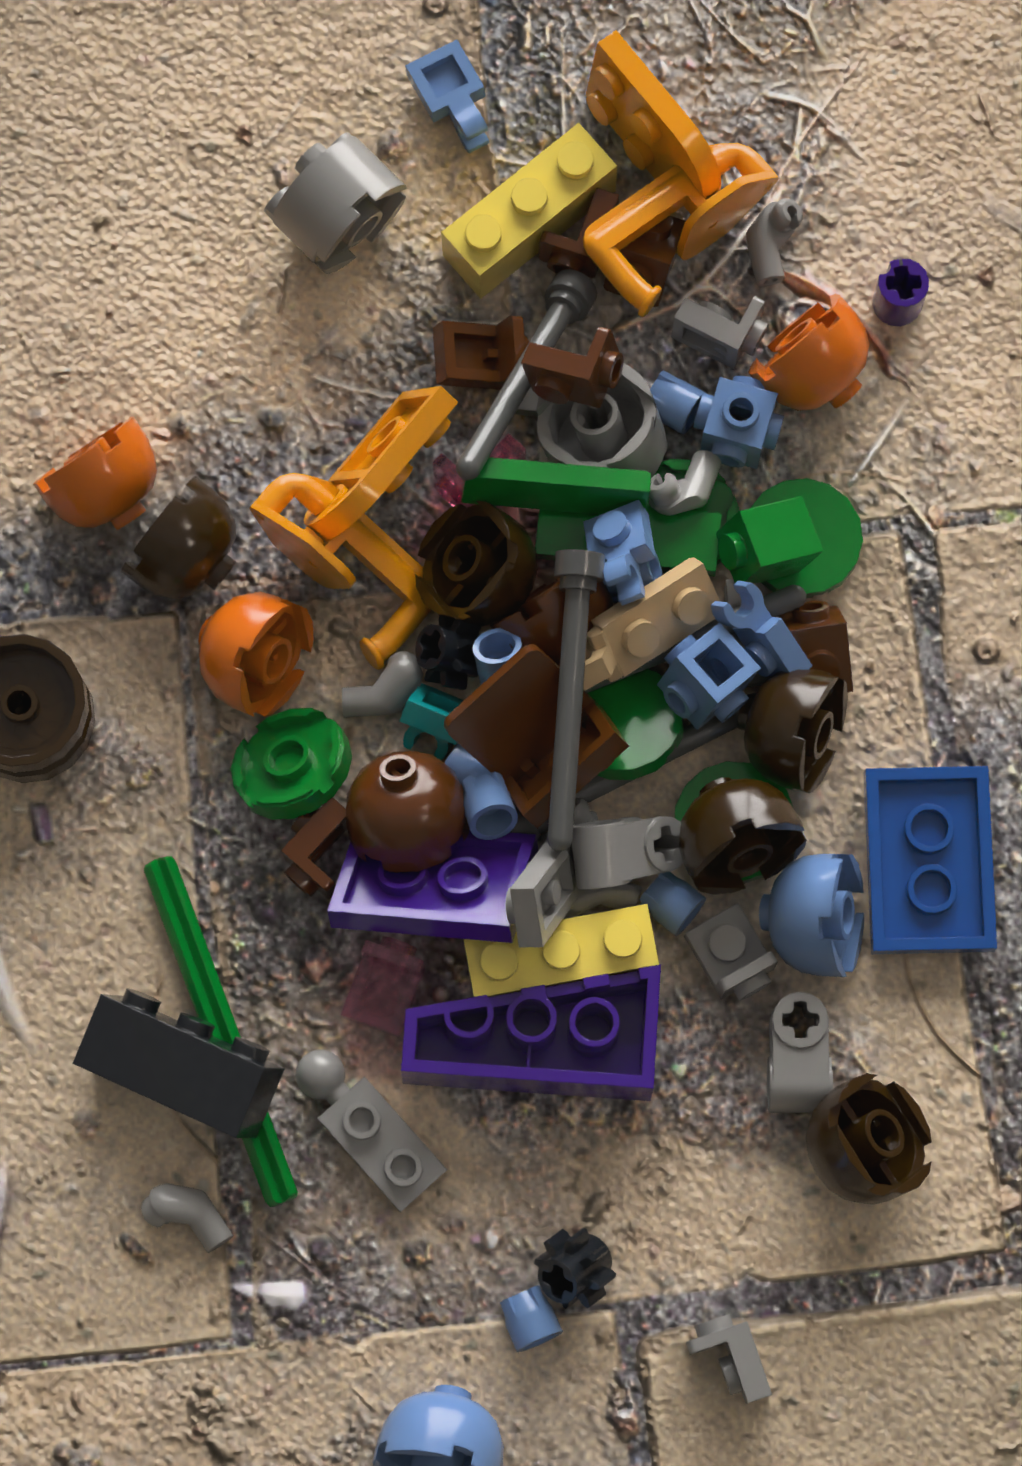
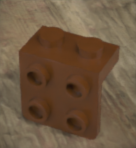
M529 644L521 648L445 718L444 727L449 736L489 772L493 773L495 771L503 776L507 790L519 811L538 829L549 819L560 667L537 645ZM584 690L576 794L600 772L607 769L629 747L603 707Z

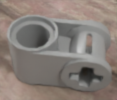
M658 816L643 820L639 817H624L575 824L573 826L571 847L577 889H598L624 885L632 882V879L671 872L679 868L683 863L679 850L681 822L674 817Z
M795 992L782 998L770 1015L769 1057L767 1059L768 1112L813 1113V1110L823 1097L833 1090L831 1056H829V1018L827 1009L820 999L810 993ZM794 1006L802 1007L804 1017L814 1018L815 1026L809 1027L804 1032L803 1038H795L794 1029L789 1026H783L782 1018L789 1017L793 1012Z

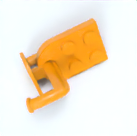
M615 30L597 43L585 95L587 105L600 124L604 126L610 125L623 140V148L630 161L640 170L646 168L654 180L591 223L584 233L583 247L587 255L615 289L638 310V316L645 317L658 300L662 288L659 285L652 287L647 283L620 250L684 206L691 215L683 226L677 245V254L682 260L690 259L727 234L776 184L779 177L761 155L749 146L740 143L708 145L689 116L618 31ZM735 166L742 176L721 190V175Z
M442 386L402 392L328 481L306 474H285L271 482L250 506L252 514L273 545L300 570L320 585L329 589H350L357 581L351 570L334 555L339 547L343 545L403 600V603L370 639L364 637L359 641L361 651L366 660L377 670L384 667V661L405 643L432 609L423 603L416 588L415 574L423 578V567L374 523L365 512L378 500L384 491L390 494L398 489L411 474L413 466L408 462L422 446L429 448L434 445L450 427L451 421L447 416L458 404V401ZM293 497L308 509L304 516L305 529L300 528L280 515Z

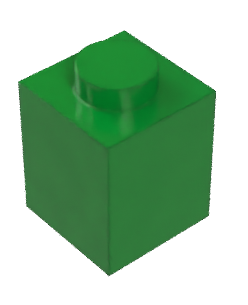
M802 496L741 510L716 532L720 559L723 565L730 570L735 583L737 581H745L756 584L799 573L823 552L822 545Z

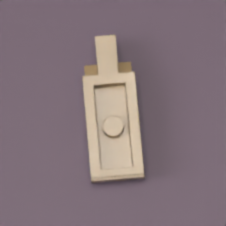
M694 557L688 558L644 586L645 597L623 606L619 602L591 620L594 627L587 632L588 642L586 643L584 691L606 679L609 682H613L623 676H627L715 619L711 610V604L715 601H720L701 561Z

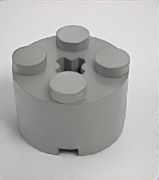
M348 132L341 135L327 149L321 143H316L310 147L295 165V170L300 175L290 187H284L271 198L264 212L273 220L274 225L325 274H330L340 270L356 258L349 250L350 247L357 245L365 238L372 243L386 229L402 207L406 196L401 191L407 189V187L359 139Z
M623 363L622 374L617 386L614 389L608 388L600 408L568 401L566 404H554L541 397L538 398L536 407L537 434L548 462L643 470L650 472L651 478L658 470L668 447L664 426L649 385L630 366Z

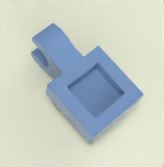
M458 40L405 65L406 75L433 123L449 115L468 153L489 144V139L485 134L488 131V126L474 102L485 97V87Z
M636 500L584 521L587 550L605 555L604 579L609 587L616 585L621 605L623 606L645 597V588L639 565L655 559L656 555L649 514L641 502Z
M737 581L733 585L741 597V606L736 613L728 602L715 601L711 604V610L715 619L722 625L734 627L733 630L745 646L744 650L761 667L758 671V674L761 676L771 677L780 671L790 673L798 669L809 670L812 667L809 659L782 618L770 615L764 604L760 589L753 583Z

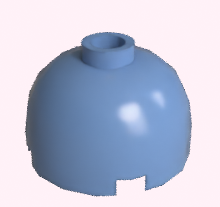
M853 854L803 856L789 863L775 879L771 894H764L761 898L759 906L761 929L770 932L772 945L784 962L801 973L816 976L847 977L845 972H853L856 967L862 945L864 913L855 914L852 893H864L859 864Z
M438 1385L433 1392L415 1394L400 1401L383 1424L372 1463L373 1466H503L504 1445L496 1420L483 1406L471 1400L472 1395L470 1392L453 1385Z

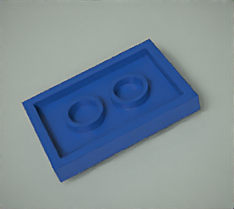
M988 766L866 768L863 775L871 955L995 952L997 949Z

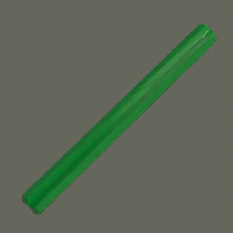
M172 856L155 859L144 866V873L198 1018L215 1026L212 1036L232 1044L235 1037L241 1038L178 865ZM267 1111L257 1138H242L265 1203L269 1207H275L295 1199L298 1191L269 1112Z

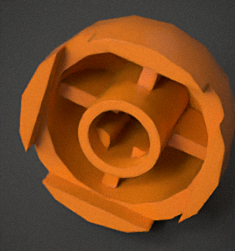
M835 293L830 296L832 308L825 311L818 302L778 334L767 346L771 352L778 353L765 366L757 358L752 363L748 374L752 378L760 380L765 390L778 393L776 402L797 411L814 410L827 402H830L834 408H838L849 401L860 390L862 384L856 377L866 365L869 341L866 329L857 314L839 294Z
M132 416L124 423L117 424L74 452L63 463V467L57 471L52 468L33 484L56 515L71 525L92 529L111 522L114 528L119 530L146 511L140 501L154 486L157 474L155 452L146 434Z
M255 592L233 597L215 611L213 615L208 617L203 623L198 637L200 673L213 695L228 706L253 717V713L264 717L272 715L282 707L300 684L305 672L301 669L293 670L299 660L301 649L310 653L312 651L314 641L313 621L308 610L279 596Z

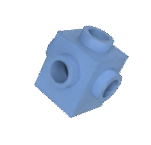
M734 376L732 380L719 377L714 396L706 393L702 394L693 428L704 430L700 451L712 452L719 457L721 464L737 468L747 466L757 469L763 447L775 450L784 420V415L774 413L778 393L765 390L760 380L752 377ZM730 414L746 418L747 420L738 421L734 419Z
M719 622L698 640L692 634L687 636L666 655L664 659L670 666L657 683V686L663 691L665 701L671 710L678 716L687 718L698 730L714 716L721 723L725 722L745 705L749 697L743 691L761 667Z

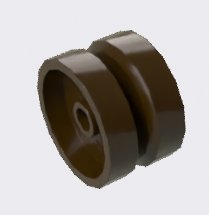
M27 634L1 636L0 777L20 783L50 780L71 768L88 748L95 726L93 697L71 657L51 641ZM23 703L30 708L24 714L17 715L15 713V709Z

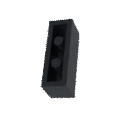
M126 988L124 996L100 995L72 1064L234 1138H257L285 1068L267 1061L270 1050L240 1037H235L232 1044L212 1036L215 1029L213 1024L183 1012L180 1013L178 1020L158 1012L161 1001L133 989Z

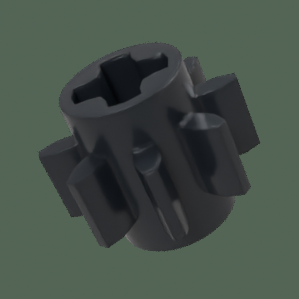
M439 615V625H427L418 635L415 645L417 662L422 668L427 669L424 677L425 681L441 684L442 687L466 690L468 684L467 677L475 678L479 676L473 654V644L477 637L482 634L479 633L481 626L466 623L462 620H454L453 622Z
M582 1228L572 1237L567 1231L561 1229L544 1242L547 1251L534 1260V1264L539 1267V1284L543 1292L551 1300L561 1303L565 1309L580 1300L581 1304L588 1309L606 1295L604 1286L616 1277V1273L611 1269L612 1256L609 1248L600 1238L588 1234L585 1228Z

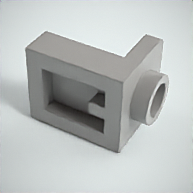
M754 296L740 323L737 324L731 321L729 313L718 305L708 301H701L697 304L685 298L674 317L671 338L735 369L743 352L751 356L755 354L768 329L769 324L761 320L765 301Z
M739 903L685 932L684 938L721 1000L735 992L739 1001L772 983L767 974L775 969L778 962L772 951L767 953Z
M728 1314L694 1326L698 1338L686 1342L689 1355L726 1344L729 1355L718 1360L730 1395L742 1392L746 1404L772 1395L747 1321L733 1325L731 1316Z

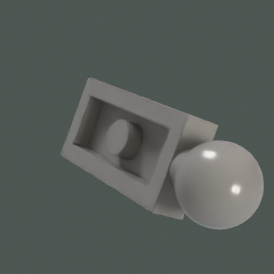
M546 840L533 859L528 862L526 868L512 887L508 889L506 895V915L509 923L516 925L519 947H544L579 897L571 846L564 851H555L549 846L548 840Z
M314 1050L301 1058L295 1073L298 1087L305 1095L314 1099H326L331 1105L318 1117V1120L400 1212L447 1171L444 1165L365 1076L349 1089L344 1083V1065L334 1053L327 1050Z

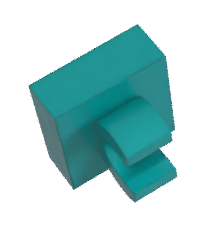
M421 683L407 699L399 721L410 726L403 737L404 747L411 750L416 744L420 733L426 732L436 738L437 749L434 752V756L442 761L451 750L453 744H457L446 731L444 720L464 700Z

